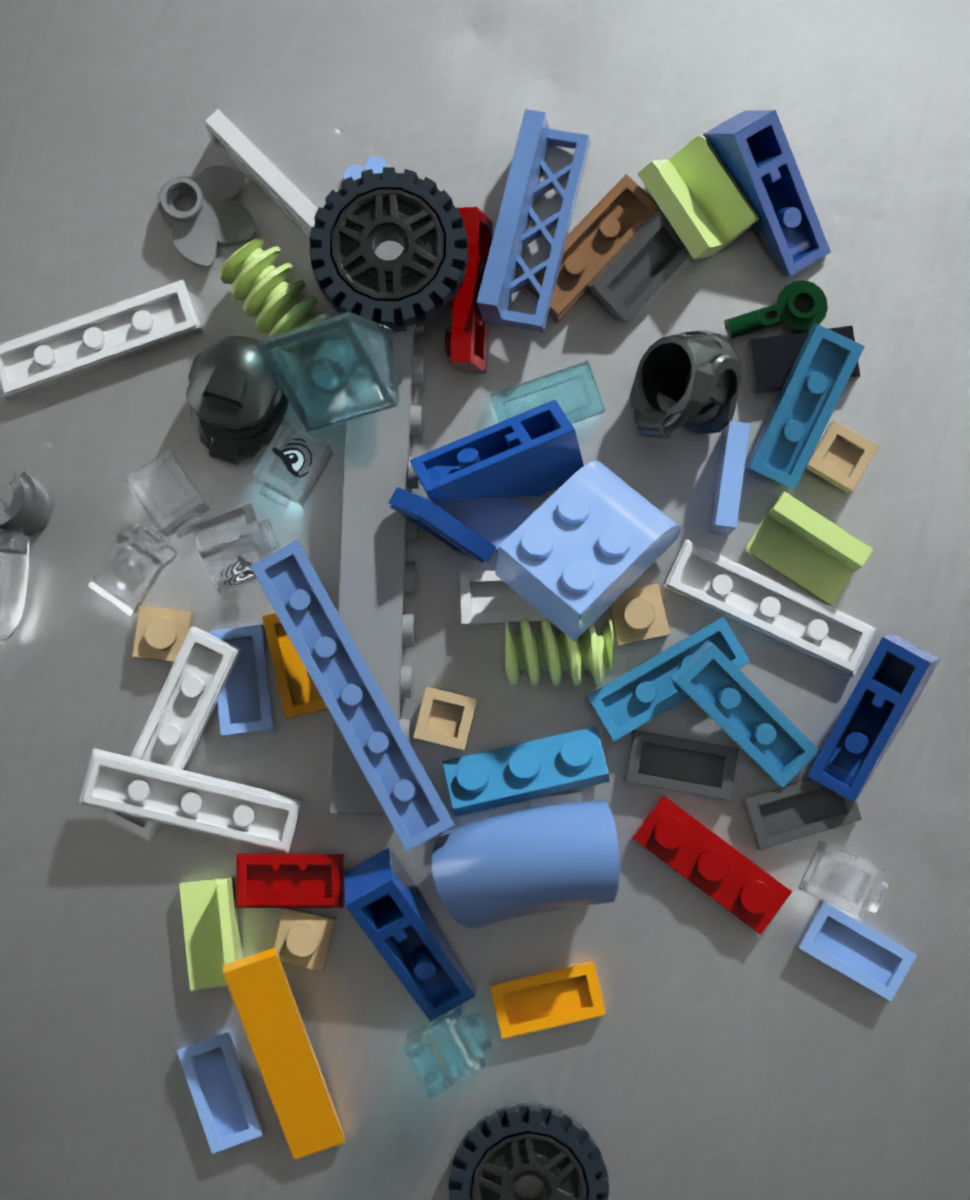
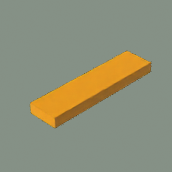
M276 947L224 964L223 974L293 1159L295 1160L345 1143L344 1131Z

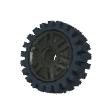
M383 167V173L376 174L373 173L372 169L362 171L361 178L357 180L349 177L341 182L342 188L337 192L332 190L325 198V206L318 208L314 217L315 225L311 227L309 238L313 273L327 301L343 317L347 316L350 318L352 323L360 327H364V325L370 326L373 331L385 332V329H394L395 332L406 331V327L415 325L417 328L426 324L427 319L433 315L435 317L440 315L445 310L446 304L449 301L452 302L458 294L459 286L464 280L468 261L466 229L458 208H455L452 198L445 190L440 191L437 188L436 182L428 177L422 180L418 178L416 172L408 169L404 170V174L396 173L395 167ZM386 241H395L404 248L401 255L393 260H383L375 254V251L381 243Z
M520 1103L510 1108L505 1106L497 1109L492 1115H486L479 1120L476 1126L469 1130L462 1139L454 1156L449 1175V1200H608L609 1180L606 1164L594 1139L570 1115L543 1104L534 1106L529 1103ZM523 1176H536L543 1182L544 1187L540 1195L533 1199H523L513 1190L514 1185Z

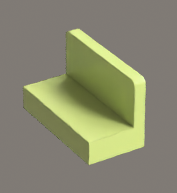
M697 136L670 159L652 161L637 173L693 259L715 255L759 220L758 214L705 136Z
M785 491L775 500L745 546V551L826 605H831L836 601L853 573L864 566L874 550Z
M235 877L179 883L190 991L226 986L229 989L223 974V965L243 958L238 908H236Z

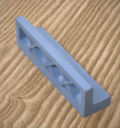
M528 109L524 111L476 302L484 322L540 332L545 331L590 146L589 135L549 129L545 112ZM548 145L575 149L572 163L553 175L544 162ZM541 173H543L547 179L539 183ZM568 179L566 189L564 191L560 184ZM554 189L562 200L561 210L541 222L533 210L534 202L543 194ZM531 219L535 227L528 230L529 222ZM556 227L554 238H552L548 231ZM542 236L551 248L549 258L530 270L521 258L523 247ZM518 266H519V268H520L521 271L523 272V275H521L520 277L516 278V274H517V270H518ZM544 275L541 287L536 279ZM530 283L539 296L535 315L509 311L508 306L511 295Z

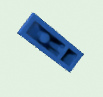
M744 110L703 134L758 214L759 220L752 227L785 276H792L831 253L776 110Z
M556 399L410 460L412 468L429 499L539 496L561 487L584 466L575 429Z
M895 634L883 636L807 776L855 803L917 703L940 659Z
M390 847L344 872L345 907L429 1021L476 997L472 984L417 885Z

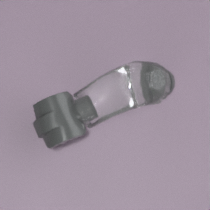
M25 471L21 475L15 473L10 482L13 490V499L6 510H4L3 501L0 497V647L14 634L22 617L29 568L30 538L28 536L41 531L47 524L51 514V500L47 491L43 489L39 480Z

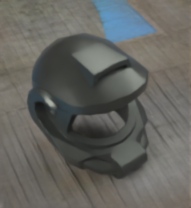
M707 330L674 334L658 339L653 343L640 360L630 392V404L633 407L634 421L637 424L639 434L644 437L668 439L673 431L681 426L689 431L704 435L721 432L729 424V421L733 419L742 377L741 359L732 343L721 334ZM657 394L669 400L667 412L660 408L657 402Z
M243 336L224 337L207 346L195 357L188 375L189 385L186 395L192 421L198 426L200 441L209 450V457L239 465L241 460L253 458L279 434L291 396L292 381L289 376L284 375L279 356L266 343L255 338ZM254 426L253 428L245 431H231L225 429H241L245 427Z

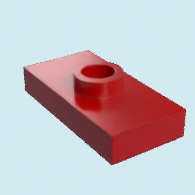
M236 854V908L344 907V854Z

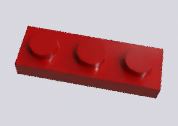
M460 207L458 210L462 216L467 235L468 261L464 280L459 286L458 294L452 302L449 301L450 306L453 307L452 327H448L445 333V350L450 358V362L465 373H486L488 322H484L476 302L492 243L493 221L478 207Z
M664 795L660 797L631 837L760 935L792 893L791 890Z

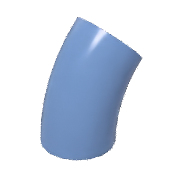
M593 800L551 805L494 816L445 831L436 839L432 851V875L436 891L445 909L456 922L470 929L546 911L614 902L619 887L620 860L617 832L609 804L605 800Z

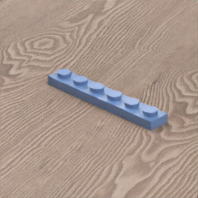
M296 540L250 565L406 852L454 826L452 818L300 542Z

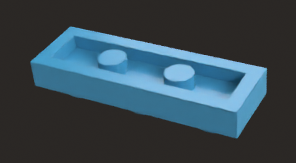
M813 323L745 464L747 468L794 490L796 489L865 346L819 324Z
M724 616L586 696L612 742L690 698L670 677L707 640L711 641L738 669L750 663L748 656Z
M709 640L670 677L781 788H784L820 751Z
M597 726L442 761L455 817L610 782L609 771Z

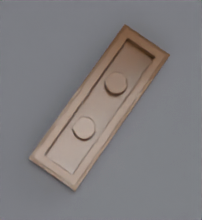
M627 174L567 236L549 310V315L557 323L589 291L586 285L654 211H662L656 201ZM544 275L536 279L541 287ZM530 283L521 289L534 302L538 303L539 296Z

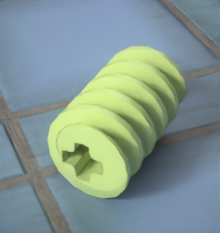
M257 238L233 253L220 267L218 276L223 283L232 284L230 292L236 300H245L243 310L247 316H258L255 326L260 333H270L267 340L270 347L276 350L283 349L282 355H287L311 341L326 325L330 316L327 312L315 317L309 314L318 303L317 298L312 296L300 301L297 296L306 286L305 282L301 279L287 284L285 280L292 272L293 266L291 263H286L275 268L273 263L281 254V250L277 246L262 251L261 246L264 243V239Z
M505 619V671L510 685H517L522 671H527L531 685L538 686L543 671H548L552 684L559 686L564 671H569L574 685L580 686L585 671H590L595 685L601 686L606 672L612 671L613 628L611 619L605 620L600 634H597L593 623L575 642L560 629L558 634H555L548 619L541 621L537 634L533 633L528 619H521L516 634H512L508 621Z

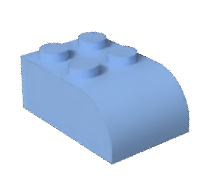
M592 461L572 475L499 545L495 575L575 642L678 539L680 526L600 461Z

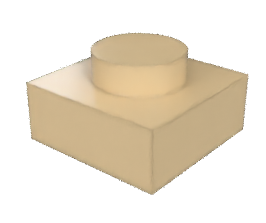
M833 420L814 450L806 469L850 494L854 491L879 446Z
M659 583L626 590L609 607L617 647L670 635Z
M139 605L132 657L174 663L190 627L193 626L194 612Z
M426 686L413 738L465 751L477 699Z
M283 908L274 945L281 963L324 972L336 918L293 908Z

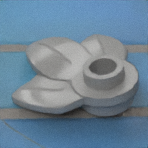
M211 166L194 178L187 176L175 177L167 181L159 191L157 198L158 209L163 219L173 226L174 246L182 256L198 266L211 267L213 265L218 243L223 245L238 244L256 234V227L249 211L235 199L245 181V176L239 171L226 166ZM181 197H190L193 199V205L187 211H178L175 208L177 200Z

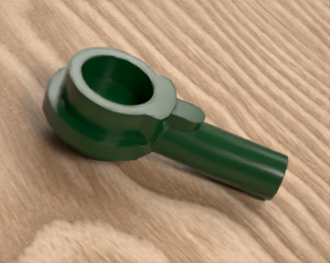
M805 280L794 281L782 289L774 305L725 319L724 324L729 339H733L775 325H779L783 330L789 329L799 333L808 332L813 323L820 325L826 317L828 309L827 297L823 290L812 282Z

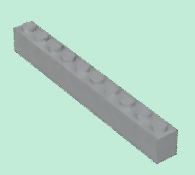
M350 319L338 613L410 742V719H401V698H411L412 666H403V645H413L414 614L405 613V593H415L416 561H407V540L417 541L418 526L390 508L391 505L388 502L397 487L409 491V488L419 489V479L410 462L411 459L416 457H410L411 437H421L422 406L412 405L413 385H423L424 354H414L415 334H425V324L417 328L415 325L408 326L406 331L395 332L394 329H385V332L373 331L370 326L364 325V327H360L352 323ZM334 720L330 813L386 815Z

